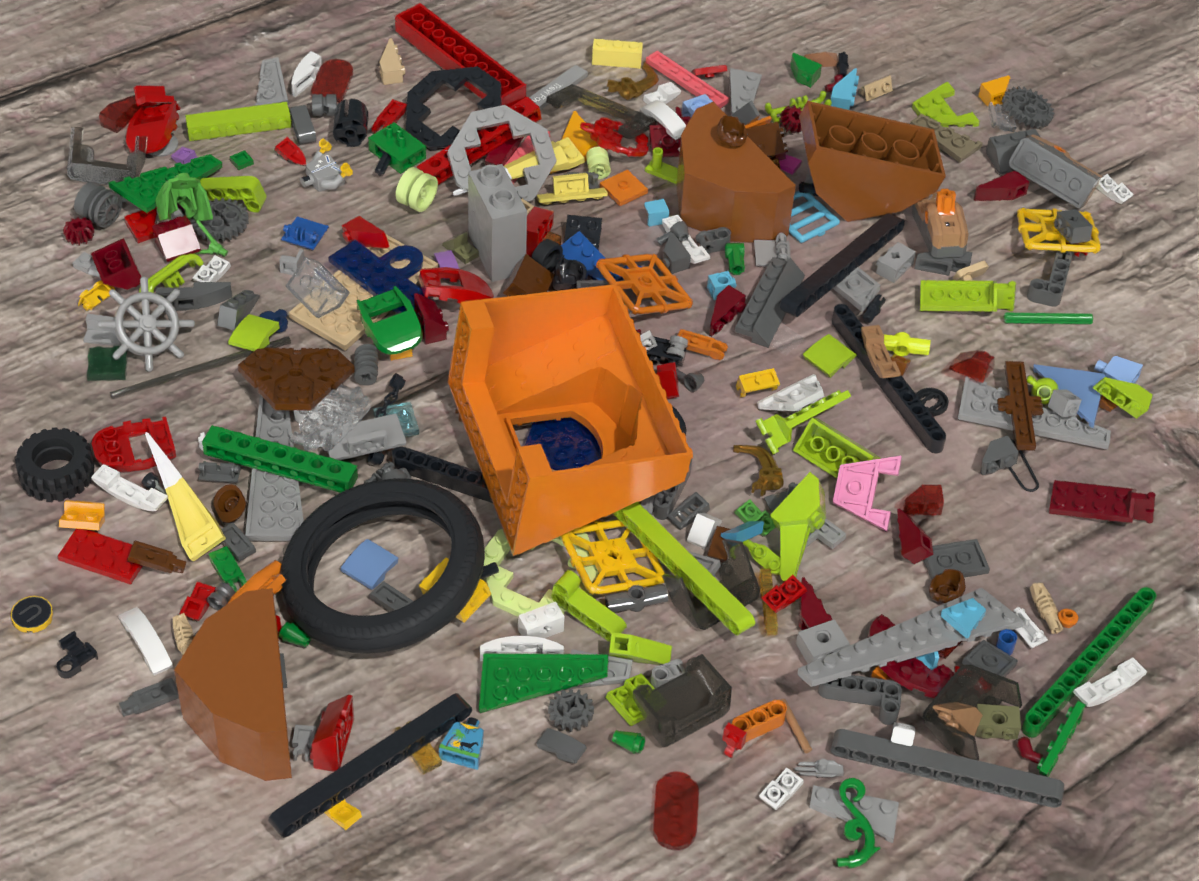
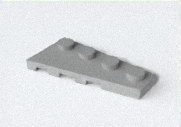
M278 57L262 60L260 81L258 83L259 90L255 106L287 102L289 105Z
M730 68L731 116L748 102L752 101L754 103L762 74Z

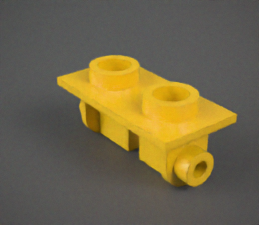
M99 280L91 290H85L80 294L78 306L83 304V308L86 311L92 310L101 303L98 297L103 301L110 297L109 291L115 290V288L103 284L102 280Z

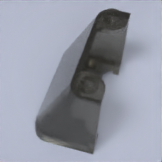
M701 654L687 661L684 674L652 690L648 684L636 687L633 690V700L657 742L662 747H668L725 716L730 709L732 687L707 658Z

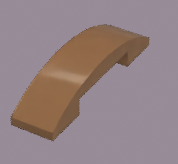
M880 326L861 327L865 349L877 375L881 378L900 376L901 373L896 362L891 360L885 347L884 335Z

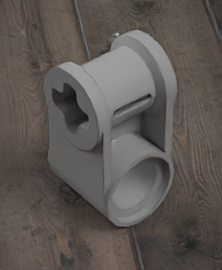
M674 659L671 662L654 667L650 683L659 693H663L687 684L691 680V675L685 671L681 659Z

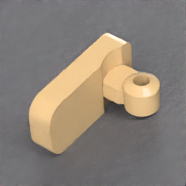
M986 261L978 262L958 270L953 279L958 281H974L973 278L983 275L989 266Z

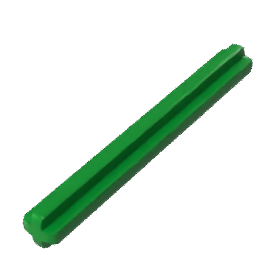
M1004 313V322L1092 324L1093 314Z

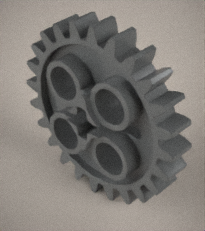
M1019 86L1017 88H1009L1002 99V106L1006 107L1005 111L1009 112L1008 115L1014 116L1013 120L1018 119L1019 124L1023 122L1025 126L1030 125L1031 128L1035 126L1039 129L1040 126L1042 128L1048 126L1055 114L1053 112L1054 108H1051L1052 104L1047 103L1048 99H1043V95H1038L1037 91L1032 92L1031 88L1029 90L1025 87L1021 89Z
M215 198L214 202L209 200L213 220L200 222L216 241L219 239L225 241V238L232 240L231 236L238 237V232L243 233V229H247L249 217L246 207H243L242 203L238 204L237 200L231 202V199L225 201L224 198L221 201ZM192 217L190 222L194 232H196L197 236L201 235V238L205 239L207 236L196 223L194 217Z

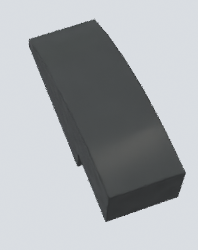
M930 252L917 254L915 269L950 276V271L957 272L970 266L973 252H966L963 257L935 258L931 256Z

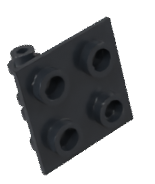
M567 215L564 242L580 231L599 251L602 218Z

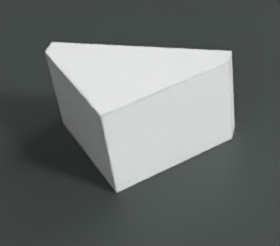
M697 513L687 542L705 549L713 537L716 527L720 526L722 520L706 513Z

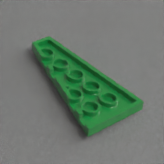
M208 154L191 159L189 163H176L171 168L165 166L140 173L139 177H125L124 181L117 183L111 181L109 182V188L148 213L157 207L156 197L166 181L175 178L176 175L181 173H188L190 178L201 180V178H206L221 169L222 162Z

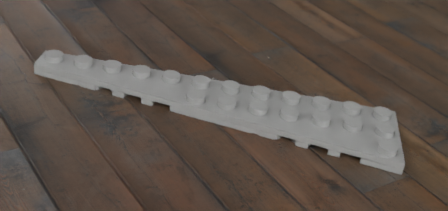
M260 395L256 437L294 447L289 410H274ZM252 468L245 536L249 541H290L304 521L298 481Z
M981 587L798 669V676L812 687L834 681L838 678L851 676L852 672L869 671L872 666L878 665L883 667L887 665V662L893 660L900 662L943 650L944 648L957 646L960 641L971 642L978 636H991L992 632H1001L1004 629H1017L1023 627L1024 620ZM974 598L986 609V613L983 619L979 621L978 626L971 631L970 637L966 639L941 617V612L945 608Z

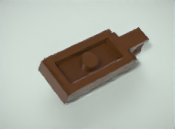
M136 540L133 542L127 560L166 573H183L186 566V561L177 559V556L173 555L172 551Z

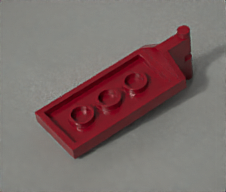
M1054 480L1049 514L1133 523V519L1145 520L1150 524L1154 520L1156 494L1154 492H1149L1148 494L1136 493L1137 489Z

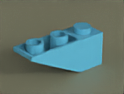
M856 68L833 86L831 106L850 110V106H854L855 97L853 96H856L859 76L856 75Z

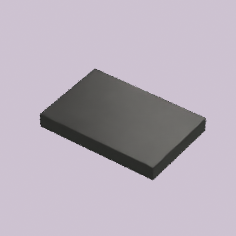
M977 539L934 545V555L923 560L931 581L935 575L942 574L945 569L959 570L964 575V578L989 574L990 571Z

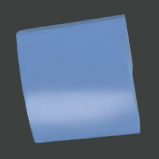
M366 539L344 562L341 571L373 590L385 579V574L398 564V557Z

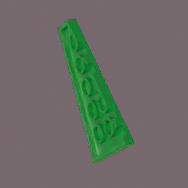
M483 654L479 712L484 713L561 691L562 689L608 677L609 656L608 654Z

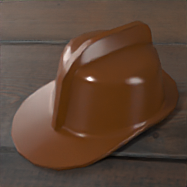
M229 484L221 487L214 497L213 504L215 510L223 522H233L242 516L246 508V500L236 485Z

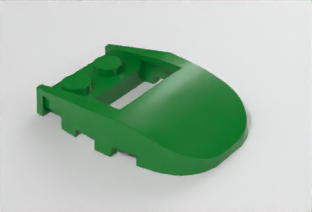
M396 286L393 287V290L366 300H356L357 310L360 311V319L365 328V333L367 337L373 340V344L382 353L399 354L416 347L421 342L423 333L410 300ZM404 306L407 310L375 323L371 320L374 316Z

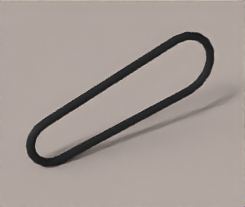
M1019 450L1036 483V487L1034 489L1026 488L1011 467L1008 468L1024 490L1034 492L1039 488V482L1022 450Z

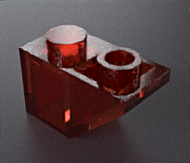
M922 484L905 499L903 511L908 515H941L944 506L942 485Z

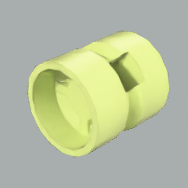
M601 147L591 148L586 154L588 171L598 173V179H604L611 172L608 152Z

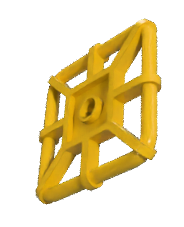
M1020 208L1017 211L1018 231L1021 233L1025 248L1029 250L1060 251V253H1065L1066 251L1092 252L1094 254L1101 250L1098 228L1095 227L1091 213L1087 211H1078L1093 225L1090 241L1081 242L1080 244L1082 245L1066 244L1069 241L1055 228L1054 221L1057 211L1062 210H1057V208H1052L1051 210ZM1025 218L1030 219L1036 223H1026ZM1028 231L1041 233L1029 238ZM1044 240H1047V241H1055V240H1058L1059 244L1040 243V242H1042V241H1044Z
M620 520L594 521L592 524H587L561 535L562 542L571 558L570 562L576 568L589 594L628 591L634 585L642 587L663 584L667 579L658 558L641 541L640 543L643 548L630 550L626 542L631 533L628 528H626L621 538H607L604 530L626 527ZM595 531L599 541L590 542L575 534ZM573 544L587 550L590 556H578ZM648 556L656 572L639 565L635 558ZM584 566H596L599 575L595 582H591ZM635 572L647 579L631 581L626 574ZM617 575L621 582L599 586L604 577Z

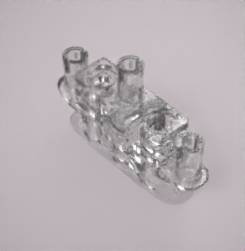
M341 384L337 392L332 390L311 411L299 410V413L306 417L299 423L301 433L297 431L294 434L292 433L291 443L303 446L307 452L314 451L319 447H323L324 451L332 450L368 413L372 404L371 399L368 396H364L361 387L354 389Z

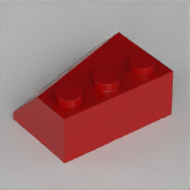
M346 695L330 702L326 711L322 712L321 723L311 744L310 759L313 760L315 769L335 772L341 767L354 723L353 695Z

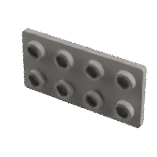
M397 414L322 430V436L329 457L336 460L406 445V439Z

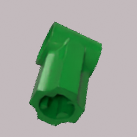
M744 243L725 244V258L728 259L729 272L733 273V275H740L742 272H745Z

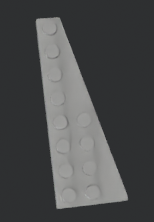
M966 375L958 419L1013 430L1011 414L998 410L997 399L1008 395L1004 391L1005 389L1000 387L998 389L988 386L985 381L980 383L970 379V375ZM1044 407L1042 415H1032L1035 435L1108 450L1110 430L1094 425V428H1092L1088 423L1080 422L1077 417H1061L1055 411Z

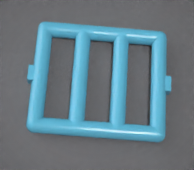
M795 192L794 200L803 196L807 202L793 208L791 217L813 206L819 210L792 225L790 224L789 233L800 243L817 235L820 237L825 234V231L840 224V220L811 194ZM824 216L830 220L804 235L797 231Z

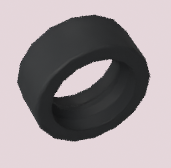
M546 239L535 248L531 258L550 272H553L556 259L563 255V248L553 240Z

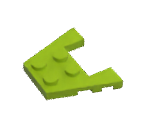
M945 82L912 103V109L918 116L923 114L940 122L943 127H949V125L965 127V125L970 124L973 127H978L980 122L973 112L957 116L946 103L944 98L954 96L955 90L949 82Z

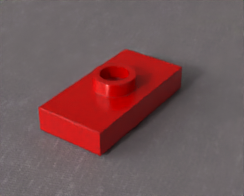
M727 65L696 68L691 73L695 76L705 75V78L715 77L717 73L726 72Z

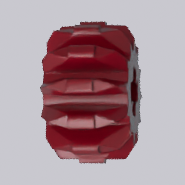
M794 104L791 107L787 106L780 113L779 122L782 123L781 127L786 128V132L790 130L792 135L802 131L799 118L802 112L801 107L796 108Z
M79 217L77 219L71 218L70 221L65 222L63 227L65 239L67 242H71L72 245L78 244L80 246L82 243L87 244L88 241H92L95 233L91 220H87L86 217L82 219Z

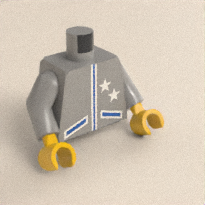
M323 138L319 141L321 149L317 150L312 160L306 165V176L300 178L303 187L313 185L319 192L335 190L345 185V176L353 174V170L348 163H343L339 167L328 153L324 154L325 151H330L332 146Z

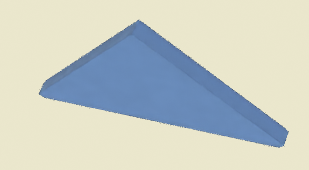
M1034 364L1033 371L1035 373H1038L1042 378L1053 379L1057 383L1059 390L1067 389L1082 400L1077 414L1082 419L1084 418L1090 427L1094 428L1102 394L1092 387L1103 379L1106 374Z

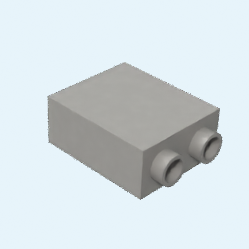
M503 164L486 165L482 169L468 172V235L474 247L479 251V257L492 282L510 278L516 264L526 254L527 210Z

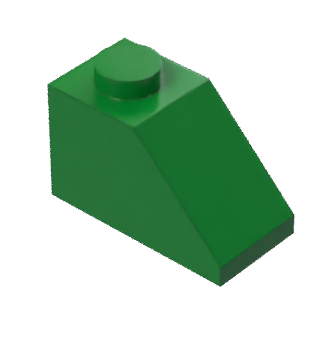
M793 52L790 67L796 82L811 88L821 76L822 64Z

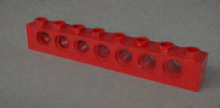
M528 96L509 107L535 123L542 119L539 106ZM509 123L477 130L481 145L465 150L469 165L513 138ZM451 145L416 166L424 174L427 173L436 177L438 185L453 176L447 155Z

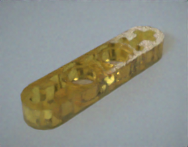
M760 569L759 571L761 598L773 588L771 569ZM762 600L766 636L777 635V614Z

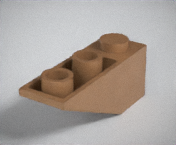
M959 702L933 706L938 717L945 721V725L953 730L954 735L960 738H965V736L974 738L983 716L976 707Z

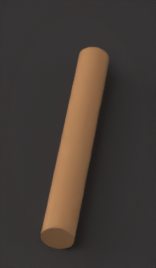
M780 699L787 706L786 719L804 753L811 752L812 748L786 699Z

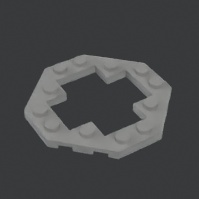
M506 105L471 112L447 152L456 186L468 190V172L471 171L465 150L481 145L477 130L509 123L513 139L530 135L539 164L524 168L523 173L527 184L515 187L521 199L532 203L557 161L547 129Z

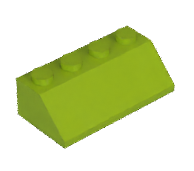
M811 418L793 451L835 478H838L840 465L881 459L876 454L817 418Z

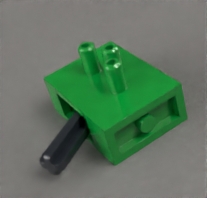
M395 122L368 137L369 151L380 158L375 169V173L378 176L385 174L388 166L402 174L426 159V145Z

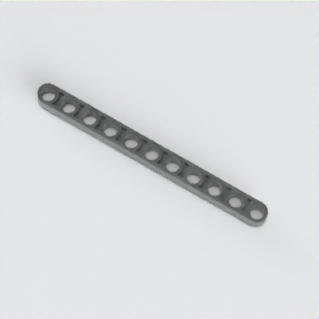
M838 729L834 733L831 752L837 757L1047 807L1056 808L1062 805L1064 783L1058 779L914 745L907 746L893 743L889 739L846 729Z

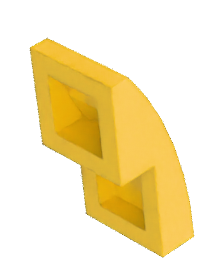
M345 799L325 812L330 819L345 830L362 817L360 810L347 803Z

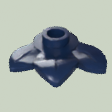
M279 309L275 313L265 311L259 315V317L279 322L280 329L276 333L284 332L288 328V320L286 318L288 314L283 309Z

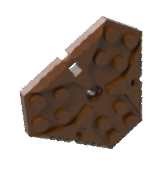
M294 348L256 349L239 363L238 371L254 388H258V393L274 410L311 411L331 393V388L336 389L355 372V366L338 349L301 348V350H294Z

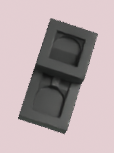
M547 728L537 741L539 749L556 753L558 759L575 764L587 749L586 745L578 740L550 728Z

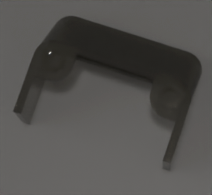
M71 127L67 174L70 179L82 182L93 181L98 184L109 185L111 181L116 183L124 181L125 177H139L145 164L148 136H136L135 151L128 156L126 165L94 160L95 153L93 148L82 144L84 127Z
M724 539L722 542L729 559L721 563L719 574L722 580L719 582L745 607L759 597L760 587L743 542ZM669 574L662 575L672 603L695 628L706 630L720 622L696 596H691L690 592L686 589L682 577Z
M974 665L961 666L924 710V723L949 751L979 761L975 736L945 725V721L938 717L933 706L959 702L976 707L977 704L1000 705L1003 701L1021 708L1022 700L1019 684L1016 681Z

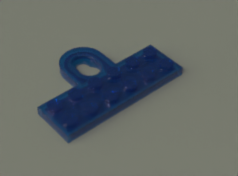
M355 239L328 257L329 262L373 296L393 290V287L396 286L410 300L413 308L414 294L418 293L424 296L422 289L408 279L423 267V254L416 247L408 245L398 246L383 256L378 257ZM403 259L410 261V264L400 269L391 266L393 262ZM404 306L393 309L397 314L407 311Z

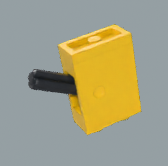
M446 557L423 579L419 585L423 595L439 580L448 564L449 558ZM496 562L483 567L481 578L472 597L456 616L465 623L491 595L487 583L482 579L499 572Z

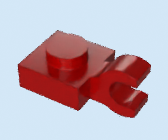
M729 722L724 728L722 740L727 743L724 755L732 759L734 751L741 750L745 745L747 732Z

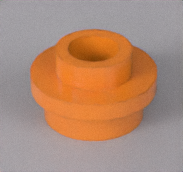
M1062 609L1058 613V619L1063 627L1071 628L1077 624L1078 615L1072 609Z

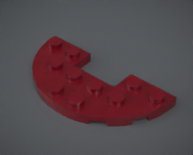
M881 614L871 624L868 637L895 626V624L888 617ZM915 657L900 662L893 660L887 662L886 666L880 667L884 673L903 687L911 691L913 688L924 692V696L941 700L942 697H950L952 700H958L971 696L974 691L965 680L957 676L944 664L931 670Z

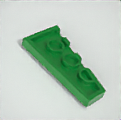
M1077 701L1075 707L1070 706L1066 714L1068 718L1066 723H1061L1056 732L1059 735L1056 741L1052 740L1047 748V752H1049L1047 758L1042 757L1037 766V769L1040 770L1039 775L1049 777L1059 759L1058 755L1063 753L1068 740L1072 738L1077 725L1079 726L1082 721L1086 704Z

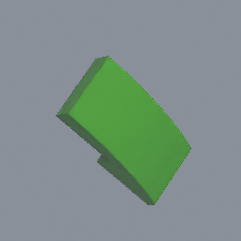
M750 499L734 512L744 523L748 521H764L763 531L760 534L764 537L776 528L770 514L766 510L762 513Z

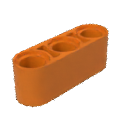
M772 700L735 717L732 724L747 732L746 742L782 726L785 722L787 706L781 700Z

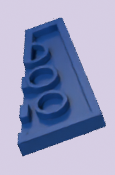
M580 231L561 245L563 255H565L564 258L567 260H577L584 264L587 268L588 276L593 280H606L596 267L597 261L605 259V257ZM610 272L616 282L624 280L623 277Z

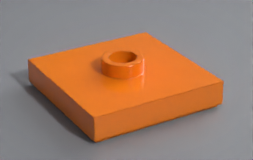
M628 169L600 182V188H605L608 195L619 206L648 194V188Z

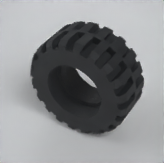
M54 427L51 430L43 429L40 433H33L29 439L26 438L22 442V446L20 445L15 456L19 482L23 490L30 496H35L36 499L41 501L46 499L47 502H53V500L61 502L66 498H74L77 493H82L85 490L84 487H88L91 483V477L95 469L90 444L87 443V440L75 431L70 432L67 428L58 429ZM50 461H69L68 464L58 469L48 470L41 468Z

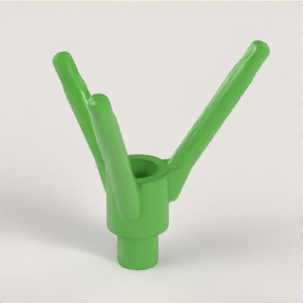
M196 220V223L211 243L208 249L193 254L215 253L226 257L228 250L224 249L223 245L219 244L199 220Z

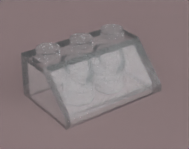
M307 257L303 259L286 284L288 290L316 318H320L340 308L350 294L319 261Z

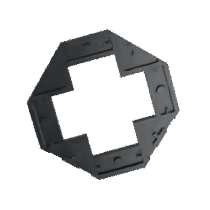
M478 66L431 71L407 92L406 131L426 145L429 151L448 147L453 143L460 130L452 126L440 136L422 123L431 114L430 108L424 105L423 102L443 84L456 92L468 81L486 94L477 103L480 110L502 106L501 82Z

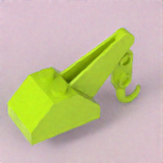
M811 472L805 476L770 515L776 528L780 531V557L765 545L754 543L748 539L737 545H732L731 552L736 559L738 558L736 549L740 545H745L759 565L772 575L779 574L783 582L792 575L797 576L810 533L820 529L826 519L825 492L819 479Z

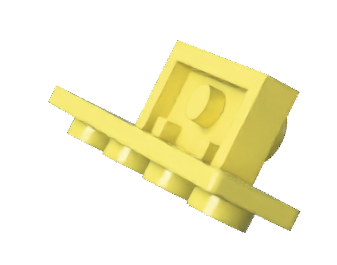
M587 173L553 176V193L537 195V200L539 203L547 205L554 201L566 203L573 199L577 201H584L586 198L602 199L603 196H608V192L605 188L589 189Z

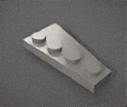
M813 785L809 808L834 819L838 817L846 822L856 819L841 800L839 790ZM846 792L847 798L868 819L874 835L883 836L886 838V841L893 843L899 802L866 795L860 801L854 802L853 798L857 794Z

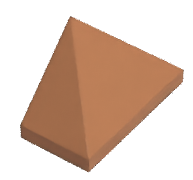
M831 52L806 54L804 56L822 64V67H834L838 62L837 54Z

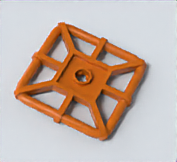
M654 253L632 256L625 254L622 257L599 259L596 263L597 269H599L610 285H616L618 292L622 294L623 303L634 315L657 312L664 314L668 311L692 307L693 300L679 284L678 278L672 275L665 264ZM649 261L648 267H638L635 263ZM616 264L627 265L629 269H624ZM654 264L659 268V270L662 272L664 276L659 277V275L653 269ZM610 272L623 277L625 281L616 282ZM666 284L673 286L676 291L669 289ZM631 288L637 296L635 305L623 289ZM661 296L669 297L678 301V303L667 304ZM643 298H652L657 304L640 307Z

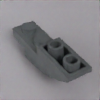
M194 282L193 287L156 288V294L167 298L174 289L180 290V295L171 303L175 306L176 311L205 308L232 298L231 282Z

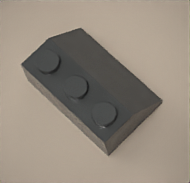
M1036 129L989 137L986 154L999 174L1015 171L1010 167L1009 160L1021 139L1033 134L1040 137Z

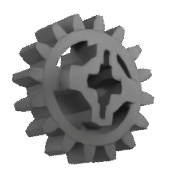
M570 688L567 693L562 689L561 695L554 694V699H550L548 714H550V721H554L555 727L562 725L563 731L568 727L570 732H573L575 727L580 731L581 725L588 726V721L593 720L594 706H592L593 700L588 699L587 693L581 695V690L578 689L575 693Z

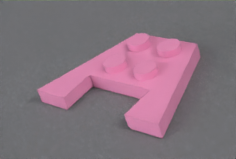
M902 456L840 465L833 504L888 532L891 511L873 509L872 507L879 473L899 476Z

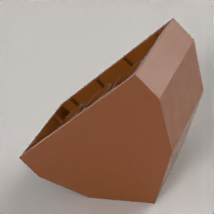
M714 101L697 108L681 134L676 185L679 217L688 227L699 231H708L720 227L728 228L731 232L730 242L754 243V240H776V236L779 233H784V235L788 236L796 185L748 136L742 146H731L719 139L717 134L718 122L723 116L727 115Z
M811 101L806 102L799 115L808 164L816 194L847 222L886 215L887 213L901 212L937 192L946 177L934 129Z
M273 588L246 591L205 619L175 667L174 672L182 716L220 762L264 781L292 778Z

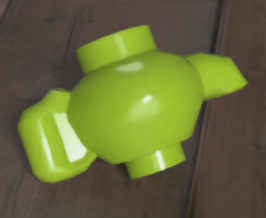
M1028 375L1026 378L1027 383L1032 385V396L1041 397L1043 405L1049 404L1053 390H1059L1057 383L1053 379L1041 378L1036 380L1032 375Z

